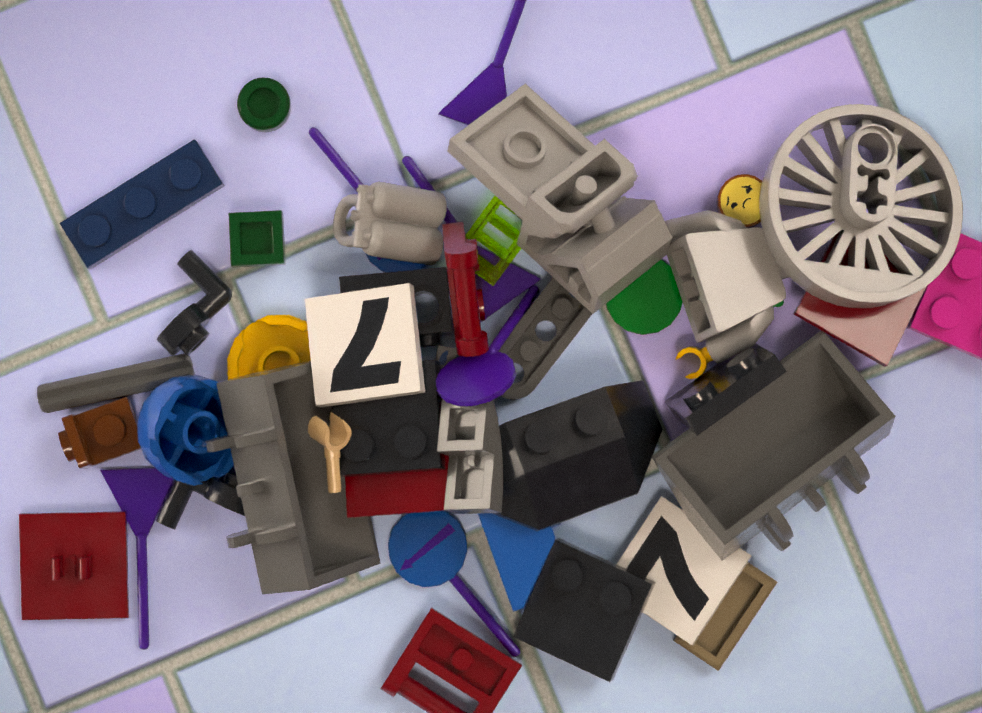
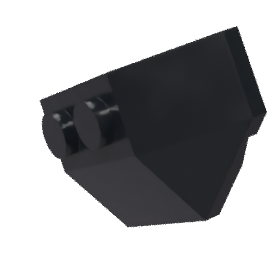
M644 381L604 386L499 425L503 460L502 513L493 514L538 532L637 495L663 430Z

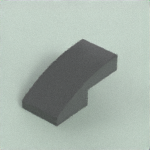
M442 399L437 452L449 456L444 510L454 514L502 513L503 460L499 422L494 400L476 406H456Z

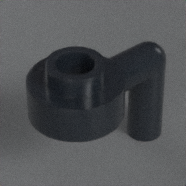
M193 250L187 252L178 261L177 265L206 295L197 303H193L184 309L158 336L157 341L172 356L181 350L187 356L194 352L210 335L204 327L232 298L231 289Z
M228 472L225 474L223 481L211 477L206 481H201L203 484L194 486L174 480L156 522L175 530L193 491L226 509L245 516L242 499L238 497L236 490L238 485L237 476Z

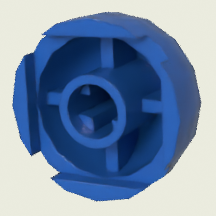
M199 375L173 377L156 387L143 402L137 419L138 442L145 459L164 476L194 486L203 484L201 481H206L213 476L220 478L234 466L230 448L216 452H207L205 443L207 440L227 435L216 384L218 381Z

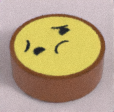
M740 174L728 179L717 195L716 205L718 213L741 220L746 228L759 224L761 222L759 198L762 180L749 174Z

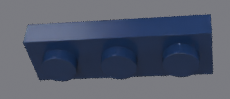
M194 139L59 224L86 267L91 270L225 185L198 142Z

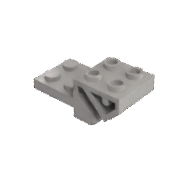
M526 83L450 138L447 152L523 220L517 245L592 314L667 255L672 236L655 200L626 198V196H622L634 186V181L637 180L638 175L634 164L605 138L597 145H594Z

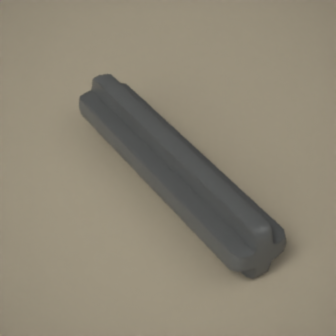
M179 354L41 384L37 387V399L41 411L51 413L152 391L173 377L195 375L190 356Z

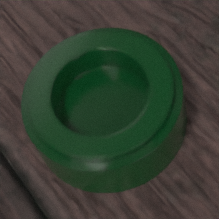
M265 77L256 78L249 81L241 89L237 99V109L240 117L249 128L258 132H272L281 128L287 122L291 113V99L284 86L278 81Z

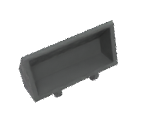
M819 331L780 360L787 371L782 376L698 436L688 429L651 456L688 520L722 561L761 531L780 551L788 548L791 545L789 540L794 535L783 515L802 500H805L815 512L826 506L823 498L816 490L837 475L856 494L867 488L865 482L870 479V474L860 457L890 435L896 416L823 331Z
M311 361L256 372L216 383L227 435L207 440L205 443L207 452L231 449L238 481L236 490L238 497L242 499L248 529L226 536L228 548H238L251 544L262 595L311 590L381 564L371 517L347 518L345 477H341V492H328L324 446L310 437L308 424L312 417L317 416L326 422L329 427L332 406H315Z

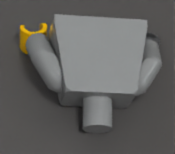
M711 210L665 221L672 236L667 257L696 343L706 340L705 347L701 349L695 346L686 347L675 358L677 360L686 353H694L700 358L701 365L699 370L686 375L685 378L687 379L698 378L705 372L708 363L713 360L716 363H721L754 346L774 320L773 305L786 299V290L782 279L789 278L770 251L761 227L746 228L741 220Z

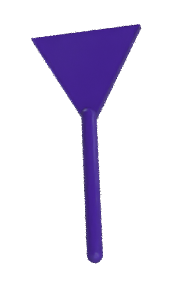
M515 0L494 61L443 108L438 115L469 125L507 97L503 64L527 0Z
M410 156L403 157V165L421 189L435 191ZM447 208L444 218L445 223H457L458 221ZM465 232V240L470 239ZM477 246L480 271H475L476 288L482 289L485 319H487L540 281L541 278Z
M156 468L100 470L121 511H127V522L136 537L138 638L140 649L146 650L149 647L147 537L174 479L164 476Z

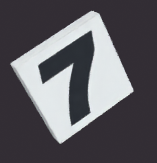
M406 283L304 299L315 406L328 407L425 393L413 285Z
M661 496L617 562V565L656 582L643 613L693 646L752 556L739 548L722 561L688 520L684 511Z

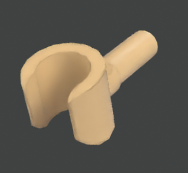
M330 413L329 427L326 422L314 416L309 421L308 433L311 438L324 446L328 492L338 493L341 492L340 450L349 442L352 434L351 428L334 413Z

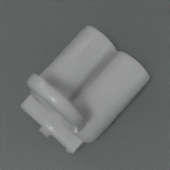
M378 181L370 186L359 185L357 188L358 194H349L338 203L333 219V231L340 245L362 248L367 255L425 265H434L440 259L443 250V237L438 227L443 223L447 210V202L443 193ZM355 206L356 210H352L350 219L355 221V228L352 235L349 236L346 231V217L351 207Z

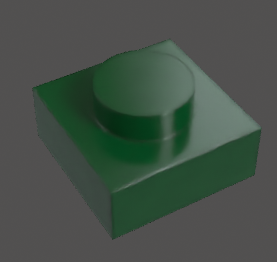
M282 210L228 213L231 267L286 265L284 215Z

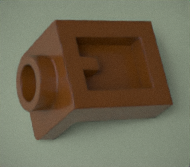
M124 397L77 415L71 414L62 418L65 430L58 432L62 450L69 462L76 460L80 469H88L141 450L137 437V417L130 397Z

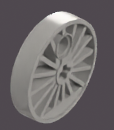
M848 104L832 107L811 116L793 130L775 152L768 164L761 184L759 198L761 225L775 260L783 271L802 289L834 305L848 308H873L913 295L940 275L952 258L959 242L963 221V202L959 182L948 157L939 144L922 127L909 118L883 107ZM841 125L855 126V132L846 139ZM823 128L833 160L811 135L812 132ZM900 143L914 157L897 170L898 145ZM795 145L818 173L788 157ZM858 145L864 146L870 151L873 157V164L861 157ZM921 165L930 182L896 191V185ZM781 175L787 176L814 193L779 188ZM935 194L938 211L896 204ZM780 205L821 211L783 221ZM834 221L799 251L795 249L787 234ZM904 223L937 227L938 236L936 242ZM840 231L825 263L805 260ZM900 243L929 259L923 270H921ZM849 246L848 266L839 265ZM885 255L899 273L890 272ZM865 256L869 269H865Z

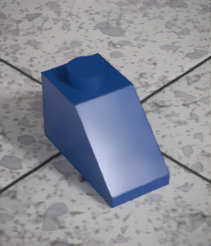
M479 513L480 522L513 612L524 608L556 539L552 528L561 525V523L537 532L493 513Z

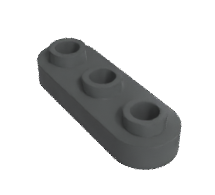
M554 278L551 279L498 351L505 353L524 370L523 379L518 383H513L501 395L503 398L517 400L531 394L592 315L585 306L573 298ZM543 321L551 322L556 328V336L550 341H542L536 335L535 329Z

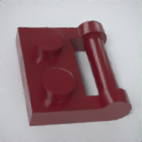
M463 222L442 224L456 351L458 355L464 357L479 356L488 352L489 344L486 331L481 330L480 322L486 321L482 289L476 288L475 271H480L476 238L465 240Z
M431 607L380 689L393 698L396 693L427 713H467L408 675L415 663H418L478 701L479 703L472 713H493L522 667V664Z

